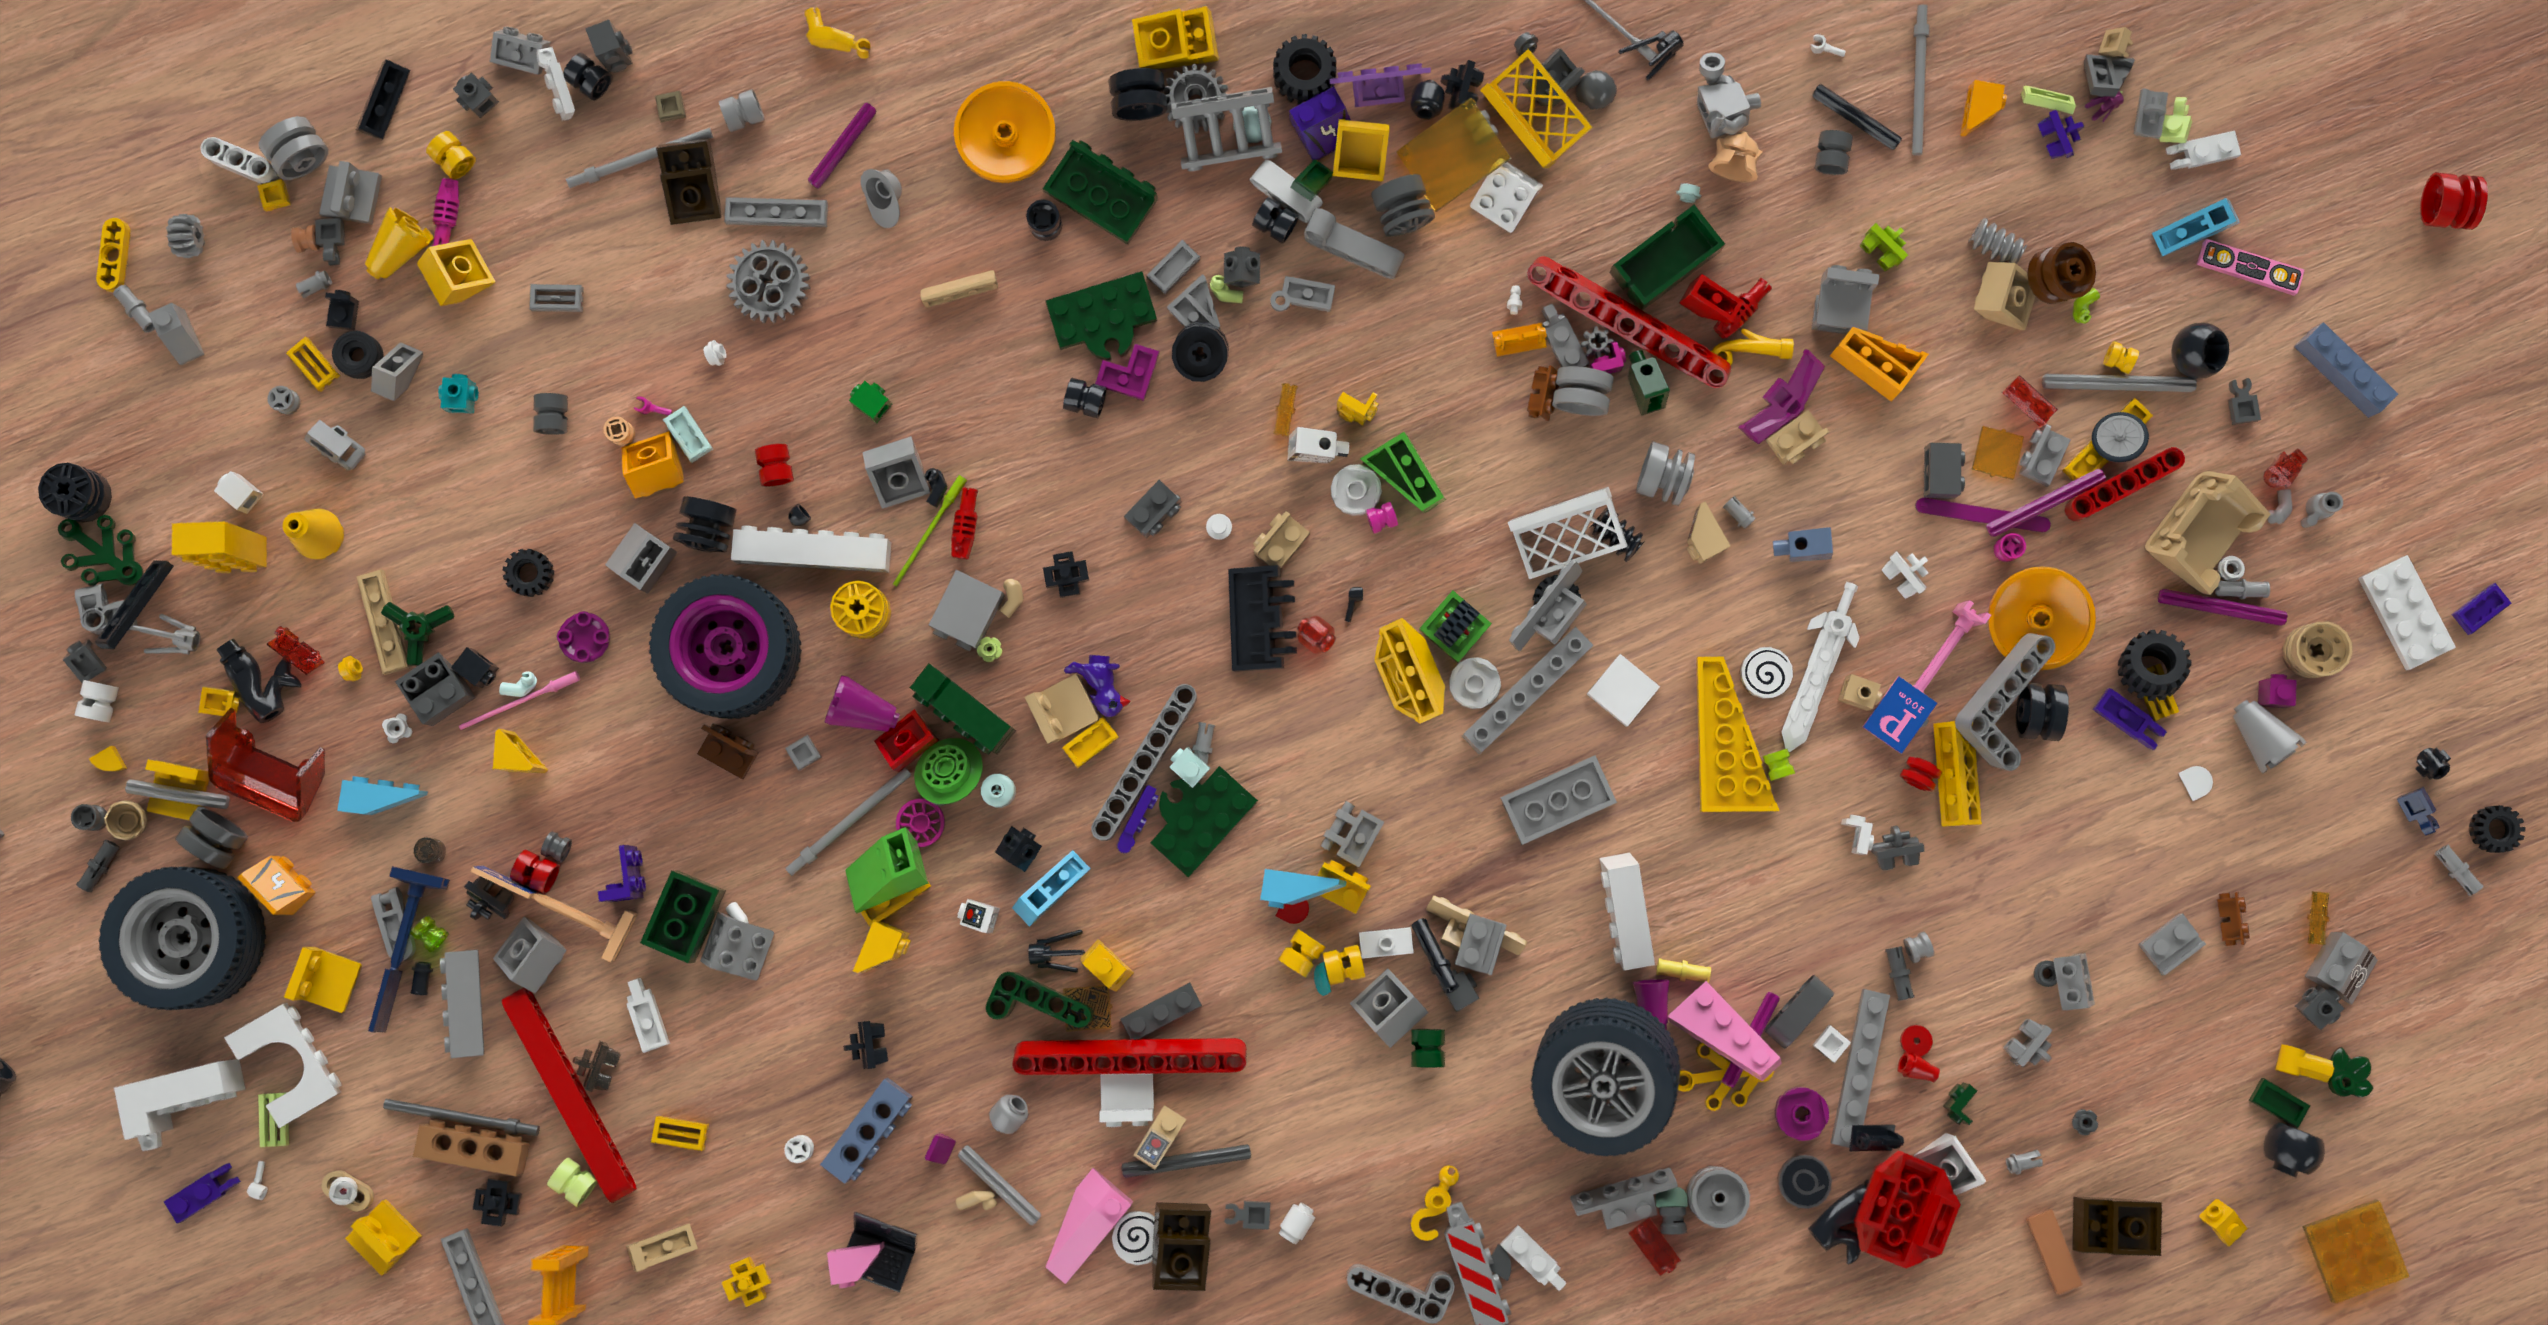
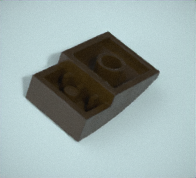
M710 138L659 145L656 150L670 224L676 225L721 218L719 190Z
M2073 1197L2072 1250L2082 1253H2108L2111 1255L2161 1256L2162 1202Z
M1156 1202L1152 1252L1153 1290L1205 1291L1211 1243L1209 1238L1211 1209L1208 1204Z

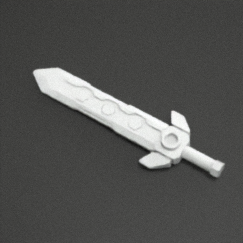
M1846 582L1837 611L1823 612L1812 618L1808 625V630L1821 627L1822 630H1820L1796 698L1792 702L1781 731L1785 749H1788L1789 752L1804 743L1808 737L1827 682L1844 644L1845 636L1854 648H1856L1859 641V634L1855 623H1852L1851 618L1846 616L1854 593L1858 589V586L1853 583Z

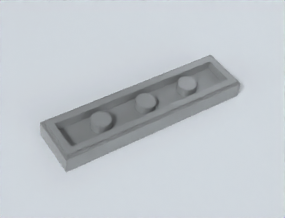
M726 197L724 222L729 225L827 227L828 202L827 200Z
M466 1228L442 1238V1245L472 1324L504 1325L469 1229Z

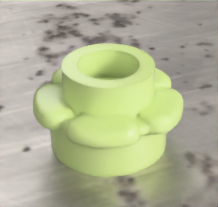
M994 637L981 639L980 645L977 647L978 656L982 657L986 662H993L994 659H998L1002 654L1001 642ZM988 647H991V648H992V650H991L990 652L987 651V648H988Z

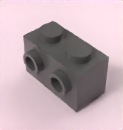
M609 19L585 28L596 57L609 73L623 71L628 65L633 64L630 58L633 51L628 40H625L622 32L618 31Z
M1929 443L1924 447V498L1955 499L1964 491L1965 478L1961 476V466L1965 464V452L1962 451V444Z

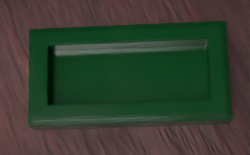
M1314 159L1293 181L1290 188L1311 202L1332 180L1333 171Z
M2265 1078L2260 1079L2249 1099L2250 1102L2294 1128H2299L2310 1108L2309 1104Z

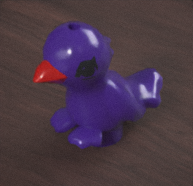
M1089 655V664H1081L1074 661L1064 668L1065 674L1078 673L1082 675L1087 683L1097 691V695L1092 694L1090 697L1093 699L1091 701L1100 714L1106 717L1116 716L1123 707L1131 702L1121 696L1114 688L1113 670L1119 669L1120 665L1109 663V656Z

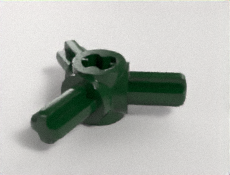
M388 602L381 611L383 616L400 626L399 631L404 633V640H408L407 664L410 666H419L423 663L424 642H428L429 635L435 632L434 628L455 617L449 605H445L429 614L425 612L416 614L413 611L408 613L394 603ZM415 623L422 625L419 628L420 633L413 632L412 629L416 627Z

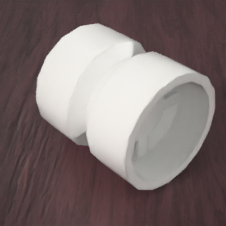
M83 680L80 691L83 700L78 701L74 715L110 723L113 708L110 704L116 701L119 687Z

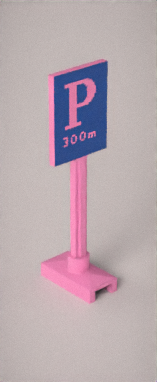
M1970 600L1958 603L1952 611L1959 617L1955 623L1956 627L1915 685H1911L1898 676L1862 726L1900 754L1903 753L1937 705V702L1924 694L1925 688L1964 633H1968L1972 626L1986 624L1991 616L1987 612L1977 615L1975 614L1976 610H1969L1974 604Z

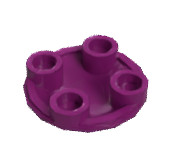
M581 611L565 620L557 633V640L565 656L575 662L587 663L595 661L604 654L609 645L610 633L603 619L595 614Z

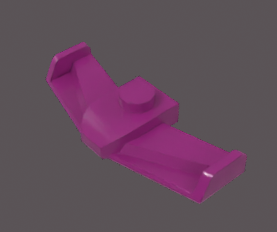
M1804 349L1803 356L1788 384L1783 379L1778 378L1762 397L1769 406L1738 428L1749 439L1759 445L1792 419H1796L1805 409L1804 406L1825 365L1809 350Z

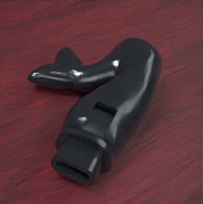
M231 639L217 648V652L221 656L220 662L224 664V670L236 694L245 708L259 723L269 722L284 711L285 708L281 697L283 687H302L300 680L291 674V662L287 655L283 656L275 668L274 675L271 676L264 692H262L259 665L255 658L246 651L244 646L240 647L235 639Z
M1866 1180L1864 1184L1855 1187L1840 1197L1808 1228L1812 1236L1826 1251L1839 1244H1845L1848 1265L1855 1262L1861 1253L1858 1234L1848 1229H1841L1840 1227L1854 1223L1869 1180Z

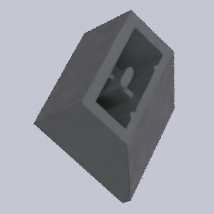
M439 652L395 681L421 723L429 726L436 725L476 698L464 678L451 668L452 665Z

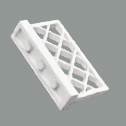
M1609 487L1520 516L1508 522L1511 532L1513 531L1529 579L1562 569L1565 565L1569 564L1574 554L1580 557L1573 560L1580 563L1627 547L1611 499L1612 495ZM1607 505L1610 513L1606 524L1593 518L1596 509ZM1592 510L1590 515L1583 513ZM1578 514L1587 519L1582 532L1568 526L1572 516ZM1568 518L1565 524L1559 521ZM1611 520L1613 522L1614 528L1609 526ZM1590 521L1604 527L1598 540L1585 534ZM1555 523L1563 527L1557 540L1544 534L1548 524ZM1543 526L1541 532L1536 530V528ZM1566 529L1580 535L1574 548L1560 542ZM1607 529L1617 534L1619 544L1609 546L1601 542ZM1531 531L1539 535L1533 548L1523 543L1521 533ZM1542 537L1555 543L1550 556L1536 550ZM1582 537L1596 543L1592 553L1584 554L1576 550ZM1558 545L1571 551L1568 560L1565 562L1552 558ZM1599 545L1604 547V549L1596 551ZM1526 549L1529 550V551H1531L1529 557H1528V554H1527ZM1534 553L1547 559L1544 568L1535 572L1530 563ZM1550 561L1556 564L1548 567Z

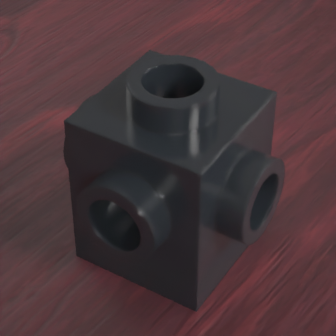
M1011 826L995 853L1026 872L1042 845L1034 840L1036 835L1023 827L1019 831Z

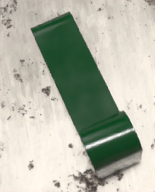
M1004 972L998 977L985 1007L988 1016L996 1020L1007 1018L1012 1013L1017 1001L1078 1028L1090 1025L1094 1019V1012L1089 1005L1016 972ZM1008 976H1012L1016 980V987L1012 991H1008L1004 987V980ZM1031 987H1036L1040 992L1039 999L1035 1002L1029 1000L1027 995ZM1056 997L1062 999L1064 1004L1060 1012H1055L1051 1008V1002ZM997 1000H1001L1005 1004V1011L1001 1015H997L993 1010V1005ZM1070 1009L1074 1011L1084 1009V1015L1087 1016V1019L1078 1022V1016L1069 1013L1068 1017H1065Z

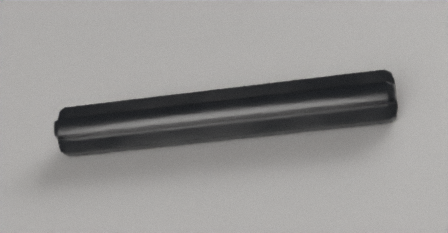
M1819 84L1814 90L1812 96L1890 149H1896L1902 138L1824 85Z

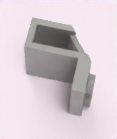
M1841 265L1828 267L1821 278L1820 293L1815 298L1812 330L1847 334L1852 327L1868 331L1872 291L1879 283V274H1872V271L1869 269L1850 271Z

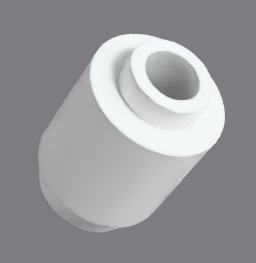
M1301 1202L1299 1206L1293 1204L1280 1225L1281 1230L1279 1234L1294 1244H1297L1299 1239L1303 1240L1315 1220V1217L1312 1215L1314 1210Z

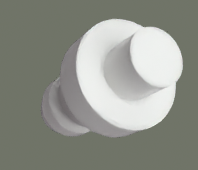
M1515 285L1512 286L1511 296L1507 301V308L1512 315H1517L1518 310L1522 309V301L1519 296L1521 290L1519 286Z

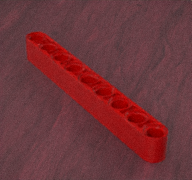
M523 987L503 998L502 1005L605 1197L610 1203H614L634 1192L637 1187L630 1171L532 991Z
M1237 1038L1021 1041L1015 1047L1012 1066L1015 1072L1021 1075L1240 1072L1246 1066L1247 1047L1242 1040Z

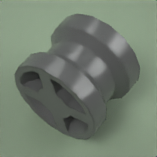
M551 831L544 840L541 855L545 857L552 856L555 861L562 863L569 854L572 839L567 837L561 838L558 836V833Z

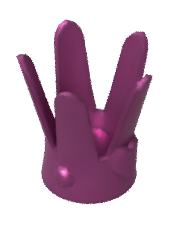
M2119 91L2116 97L2098 96L2090 99L2091 102L2087 103L2084 106L2085 108H2091L2104 102L2101 108L2092 116V120L2099 119L2110 110L2102 120L2104 122L2112 110L2118 108L2124 102L2121 94L2122 91Z

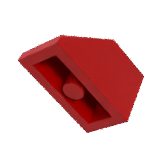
M1703 274L1689 284L1679 304L1699 317L1726 323L1734 321L1744 303L1743 300Z

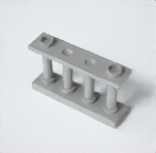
M1272 87L1172 103L1173 119L1179 118V121H1182L1188 157L1181 158L1182 169L1197 171L1201 170L1205 165L1262 156L1263 159L1277 157V153H1282L1281 142L1273 143L1267 107L1270 106L1269 103H1274ZM1254 106L1258 110L1263 145L1248 147L1242 113L1244 107ZM1229 110L1233 115L1238 149L1223 151L1217 115H1219L1220 111ZM1204 114V117H1207L1213 153L1198 155L1192 120L1194 116Z

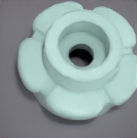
M1680 184V189L1676 191V194L1681 196L1680 201L1695 203L1696 199L1701 198L1699 194L1700 187L1696 185Z

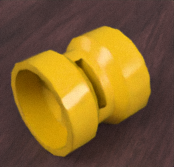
M2113 341L2105 354L2103 364L2108 367L2116 366L2121 372L2129 374L2138 359L2139 350L2124 348L2121 343Z

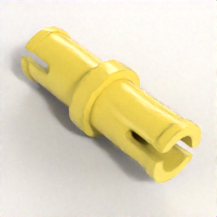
M1659 958L1656 975L1679 978V981L1684 982L1687 979L1699 982L1707 981L1709 983L1711 967L1688 964V961L1684 960L1680 963Z

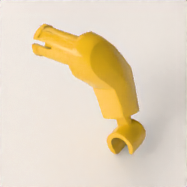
M813 7L808 8L804 12L809 28L806 36L810 44L819 48L850 52L851 48L856 49L857 55L860 58L866 59L869 57V52L861 49H871L870 42L867 39L862 38L856 42L854 41V35L824 26L819 8H815V12Z

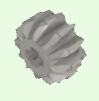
M179 214V216L169 218L168 226L166 227V237L168 238V246L171 247V252L177 255V257L192 258L201 254L205 245V235L203 234V226L200 225V220L195 218L194 215Z

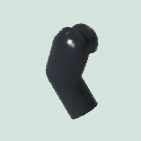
M930 468L926 471L925 478L928 480L932 491L926 502L937 508L947 491V483L940 470Z

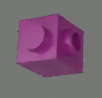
M2271 674L2270 678L2260 680L2258 704L2262 707L2272 708L2296 706L2297 680L2287 679V675Z

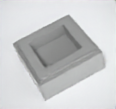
M809 735L804 736L785 748L799 771L822 758Z

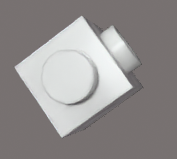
M232 471L219 479L218 486L214 490L236 510L246 514L264 495L244 477Z

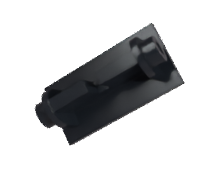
M1894 1124L1852 1125L1849 1151H1892V1148L1899 1149L1903 1146L1904 1138L1895 1132Z

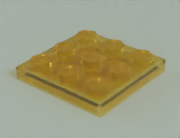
M2379 1200L2370 1201L2302 1226L2332 1303L2336 1304L2410 1277Z

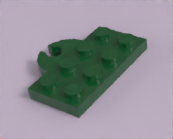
M1143 271L1045 300L1060 350L1085 343L1089 352L1097 358L1111 360L1110 352L1105 349L1107 342L1111 340L1117 341L1120 345L1118 353L1122 357L1132 347L1134 340L1133 328L1158 321Z
M1220 766L1203 785L1197 783L1192 788L1183 779L1169 783L1172 788H1178L1182 791L1183 798L1179 803L1170 802L1167 793L1164 791L1160 795L1159 808L1161 816L1167 824L1150 843L1188 878L1258 801Z

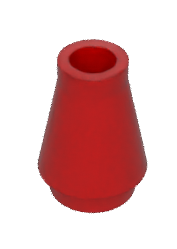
M1913 1052L1910 1054L1904 1053L1898 1063V1072L1907 1078L1934 1083L1940 1074L1938 1067L1933 1066Z

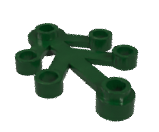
M102 515L97 519V526L102 530L103 547L84 534L81 525L77 521L65 519L60 522L58 533L65 540H76L95 554L76 557L73 554H65L61 558V564L66 570L74 571L80 567L109 564L114 570L96 572L94 569L88 568L82 572L81 579L89 586L96 585L98 582L118 580L126 586L137 584L143 575V568L134 560L133 544L136 541V537L130 530L124 529L117 534V540L123 545V561L115 556L113 529L116 523L111 516ZM110 520V524L108 526H102L104 521ZM72 525V529L70 531H64L66 526ZM125 535H130L128 541H122ZM69 559H74V563L70 566H67V561ZM128 569H133L131 575L125 576V572ZM89 574H94V578L88 581L87 576Z

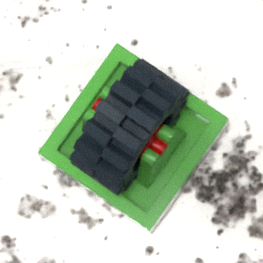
M1452 590L1419 628V631L1458 663L1492 623Z

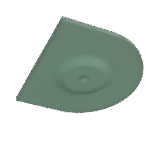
M1679 1187L1656 1193V1207H1688L1687 1193Z

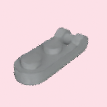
M398 887L390 889L389 893L383 895L378 893L371 896L382 938L390 958L393 954L405 910L402 902L403 896ZM391 903L393 909L386 911V904ZM412 931L403 961L410 959L416 950Z

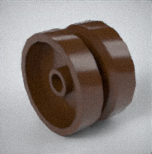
M2076 242L2063 243L2040 250L2033 255L2029 262L2027 272L2029 286L2033 294L2040 301L2047 304H2056L2083 297L2090 292L2095 283V262L2090 252L2083 245Z

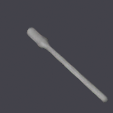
M1584 0L1628 38L1632 44L1643 40L1632 36L1592 0ZM1647 45L1636 49L1649 61L1658 55Z

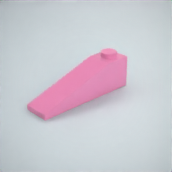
M1094 1168L1076 1188L1046 1264V1268L1065 1284L1133 1203L1128 1196Z

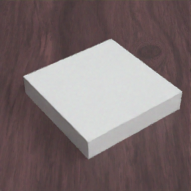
M1619 654L1588 691L1587 695L1627 727L1660 686Z

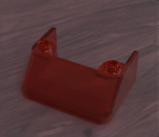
M230 708L206 734L208 777L215 787L290 821L299 822L307 814L325 776V749L319 747L310 759H304L299 764V767L259 750L255 747L253 734L247 729H241L236 726V711L233 708Z

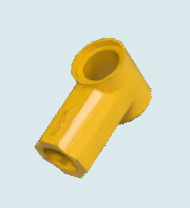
M2281 1044L2275 1070L2294 1076L2302 1075L2328 1083V1080L2333 1075L2334 1067L2331 1060L2308 1054L2305 1050Z

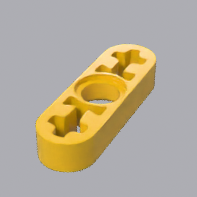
M118 218L106 220L101 234L96 281L102 289L108 292H114L116 288L125 283L131 231L129 225ZM117 226L121 228L120 232L112 233V229H117ZM118 249V259L110 262L108 260L109 251ZM115 277V281H111L109 284L106 282L107 278Z

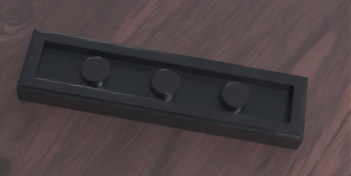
M154 560L95 640L97 646L101 649L114 650L174 567L170 562Z

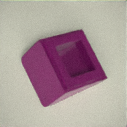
M941 1133L934 1135L924 1157L925 1160L946 1164L956 1141Z

